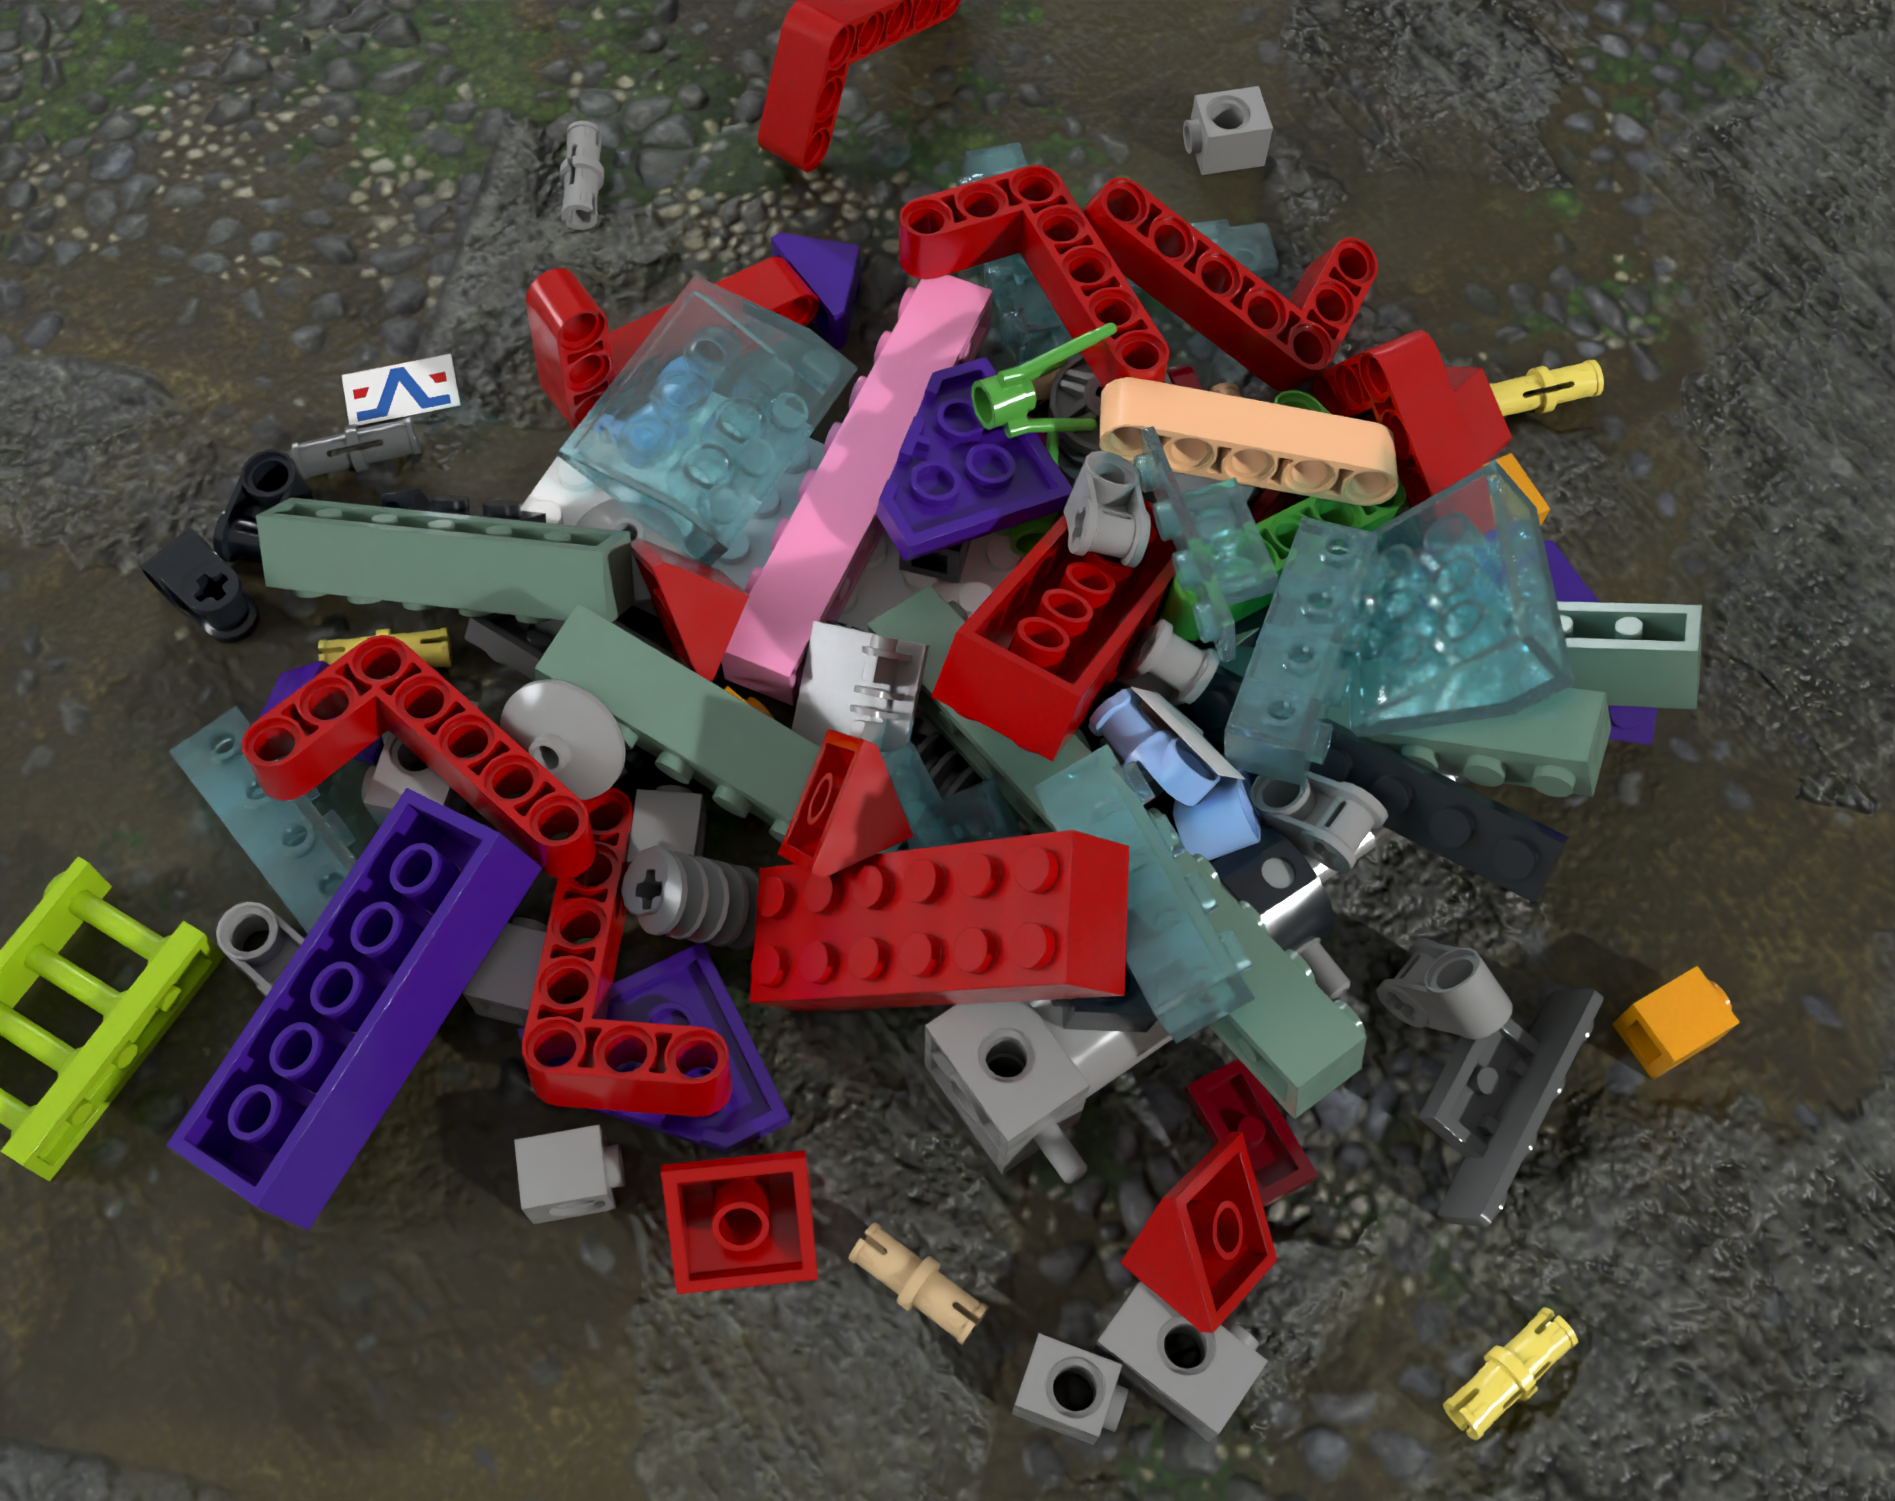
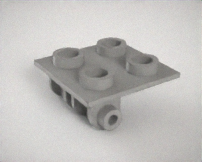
M813 621L792 731L819 747L822 746L828 729L867 740L878 745L888 772L903 775L929 645Z

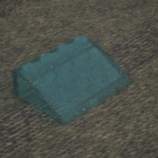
M695 275L556 455L692 559L712 566L730 549L858 367L811 329Z
M1496 460L1332 554L1350 730L1357 737L1514 715L1575 684L1537 508Z

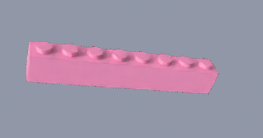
M951 275L927 280L921 279L916 288L909 287L906 290L899 306L898 322L892 332L885 331L881 335L876 346L874 366L868 377L860 376L852 389L849 400L850 410L843 423L836 421L828 432L824 444L823 460L817 470L811 468L805 474L798 492L799 504L791 518L783 517L778 523L772 538V553L764 568L756 566L748 578L745 592L749 595V598L721 661L726 680L794 706L799 695L813 621L826 623L827 619L839 620L885 531L876 515L879 498L887 479L889 480L913 417L916 416L930 377L935 371L975 359L991 328L993 290Z

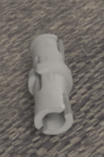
M582 120L573 122L567 128V156L560 165V182L564 186L561 219L562 221L566 220L568 227L577 230L590 229L597 223L598 190L604 185V168L599 162L602 131H597L598 126L596 124Z

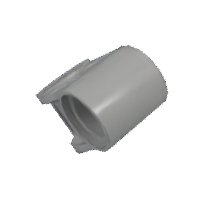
M1095 451L1087 455L1064 507V515L1069 532L1068 548L1071 554L1083 556L1088 551L1118 557L1122 565L1135 568L1142 560L1146 551L1151 521L1143 500L1139 482L1140 475L1136 467L1125 458L1106 451Z
M1162 619L1154 626H1146L1115 685L1119 690L1131 687L1151 692L1155 690L1173 706L1184 703L1191 704L1202 694L1214 676L1220 662V654L1210 648L1203 651L1174 634L1173 625Z
M1285 763L1268 768L1255 779L1251 787L1250 798L1266 825L1271 826L1284 835L1303 855L1315 859L1324 866L1341 873L1350 872L1356 863L1354 853L1372 828H1381L1388 818L1387 810L1363 788L1348 782H1337L1301 769L1293 764Z
M256 902L237 904L226 911L218 922L216 930L217 942L220 948L238 969L257 985L256 988L265 997L305 940L270 908ZM262 930L270 931L268 939L263 946L250 952L242 951L245 941L253 933Z
M1418 938L1409 948L1410 959L1393 979L1383 980L1376 989L1381 1003L1403 1022L1414 1027H1428L1460 1035L1466 1039L1477 1040L1488 1037L1498 1031L1512 1014V1002L1476 950L1439 944L1426 938Z

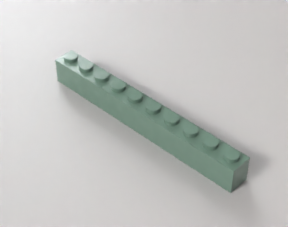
M928 585L867 624L869 633L929 645L917 708L1032 834L1075 830L1129 846L1127 937L1132 943L1160 945V966L1163 977L1294 1119L1362 1069L1367 1036L1365 1035L1364 1026L1354 1010L1341 1000L1333 1002L1315 983L1314 974L1306 961L1291 949L1284 951L1267 934V928L1263 919L1248 902L1241 900L1237 903L1221 886L1219 876L1210 862L1201 854L1195 853L1191 855L1176 840L1175 832L1167 818L1156 808L1147 810L1133 795L1131 786L1124 774L1111 763L1105 766L1091 752L1090 745L1079 727L1052 762L1037 753L1021 749L1013 740L977 721L960 716L950 706L931 697L955 633L968 619L967 614L957 602L952 600L947 603Z

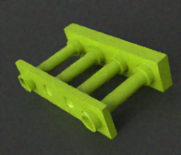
M79 856L66 871L58 874L51 880L45 889L41 902L0 950V1036L58 1072L56 1082L40 1102L32 1107H29L0 1088V1123L11 1130V1138L2 1148L1 1152L49 1182L225 957L205 933L185 921L179 925L172 935L164 938L102 900L112 886L89 862ZM84 921L148 960L147 967L129 990L120 993L58 954ZM39 976L103 1015L102 1024L83 1047L73 1048L13 1010L14 1006Z

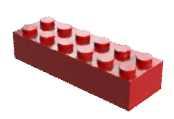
M1143 499L1146 511L1150 515V536L1144 556L1134 568L1122 565L1120 558L1092 551H1088L1083 556L1071 554L1068 548L1069 532L1065 515H1063L956 631L931 697L950 706L960 716L977 721L1013 740L1021 749L1037 753L1053 762L1126 664L1146 626H1154L1158 621L1161 606L1180 564L1198 553L1207 531Z
M1065 830L880 853L825 878L811 874L796 864L760 868L759 887L756 898L757 914L754 953L751 964L750 1003L803 1012H827L1125 996L1129 846L1079 831Z

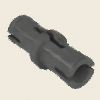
M406 417L404 420L359 429L357 424L344 427V433L302 443H292V452L295 464L306 480L312 476L355 468L357 473L370 470L369 464L413 453L415 455L420 454L421 447L412 417ZM383 440V445L331 456L332 451Z

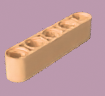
M1132 377L1115 379L1108 383L1101 391L1099 447L1102 451L1111 452L1125 458L1133 465L1361 506L1381 504L1391 499L1397 492L1398 476L1395 438L1393 432L1385 425Z

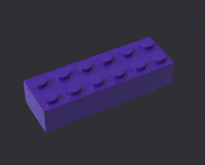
M406 788L166 1146L255 1207L306 1230H310L542 867L501 833Z

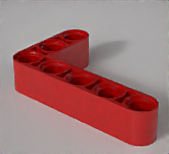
M797 0L789 9L781 28L758 132L759 147L806 173L814 171L823 161L831 142L849 65L947 20L954 14L962 0Z
M1038 165L1021 167L916 198L906 203L901 209L899 216V261L901 268L907 274L919 279H934L1020 253L1072 339L1107 323H1114L1117 330L1115 334L1081 351V354L1092 372L1096 375L1103 389L1113 380L1124 377L1165 382L1170 352L1167 342L1063 180L1054 170Z
M1116 177L1110 179L1081 209L1125 277L1267 385L1281 392L1298 388L1332 362L1378 271L1377 258L1371 247L1359 238L1347 237L1341 239L1306 268L1290 299L1287 300L1142 186L1129 178Z
M782 257L765 259L609 332L605 313L573 272L566 268H555L544 272L531 283L526 293V307L540 385L570 427L578 433H588L647 406L648 398L655 394V387L661 375L678 360L683 358L693 359L711 375L806 328L814 320L820 306L818 297Z
M1415 330L1365 350L1316 374L1312 382L1313 396L1333 415L1350 418L1373 409L1377 422L1387 426L1393 432L1397 474L1405 488L1406 498L1445 599H1475L1484 534H1509L1439 350L1428 333L1423 330Z
M379 635L362 641L255 721L245 731L243 736L242 751L263 792L273 799L288 801L298 799L310 792L389 730L510 842L540 865L543 872L555 878H572L587 871L594 862L597 852L588 810L581 799L410 647L396 637ZM437 713L429 718L421 719L426 715ZM482 752L475 757L463 758L470 753ZM288 755L287 757H285V758H283V759H281V760L275 761L276 759H278V758H280V757H282V756ZM514 792H527L525 795L519 798H506ZM560 832H574L572 836L564 840H549Z
M610 787L606 792L597 797L581 800L588 810L597 852L594 862L587 871L577 877L558 878L522 1040V1055L529 1079L536 1096L543 1102L554 1106L693 1117L709 1116L720 1111L728 1103L733 1091L728 1046L722 1036L712 1029L698 1026L606 1020L627 912L621 889L625 873L628 870L626 860L633 820V807L628 796L619 789ZM568 832L567 838L572 836L574 832ZM593 882H603L596 886H587ZM582 938H594L586 943L574 944L575 941ZM570 996L582 997L579 1001L572 1004L560 1003L563 999ZM556 1057H571L567 1063L561 1066H545ZM636 1061L643 1063L639 1068L630 1072L615 1071L619 1065L626 1062ZM704 1066L713 1069L703 1077L693 1078L685 1075L695 1067Z

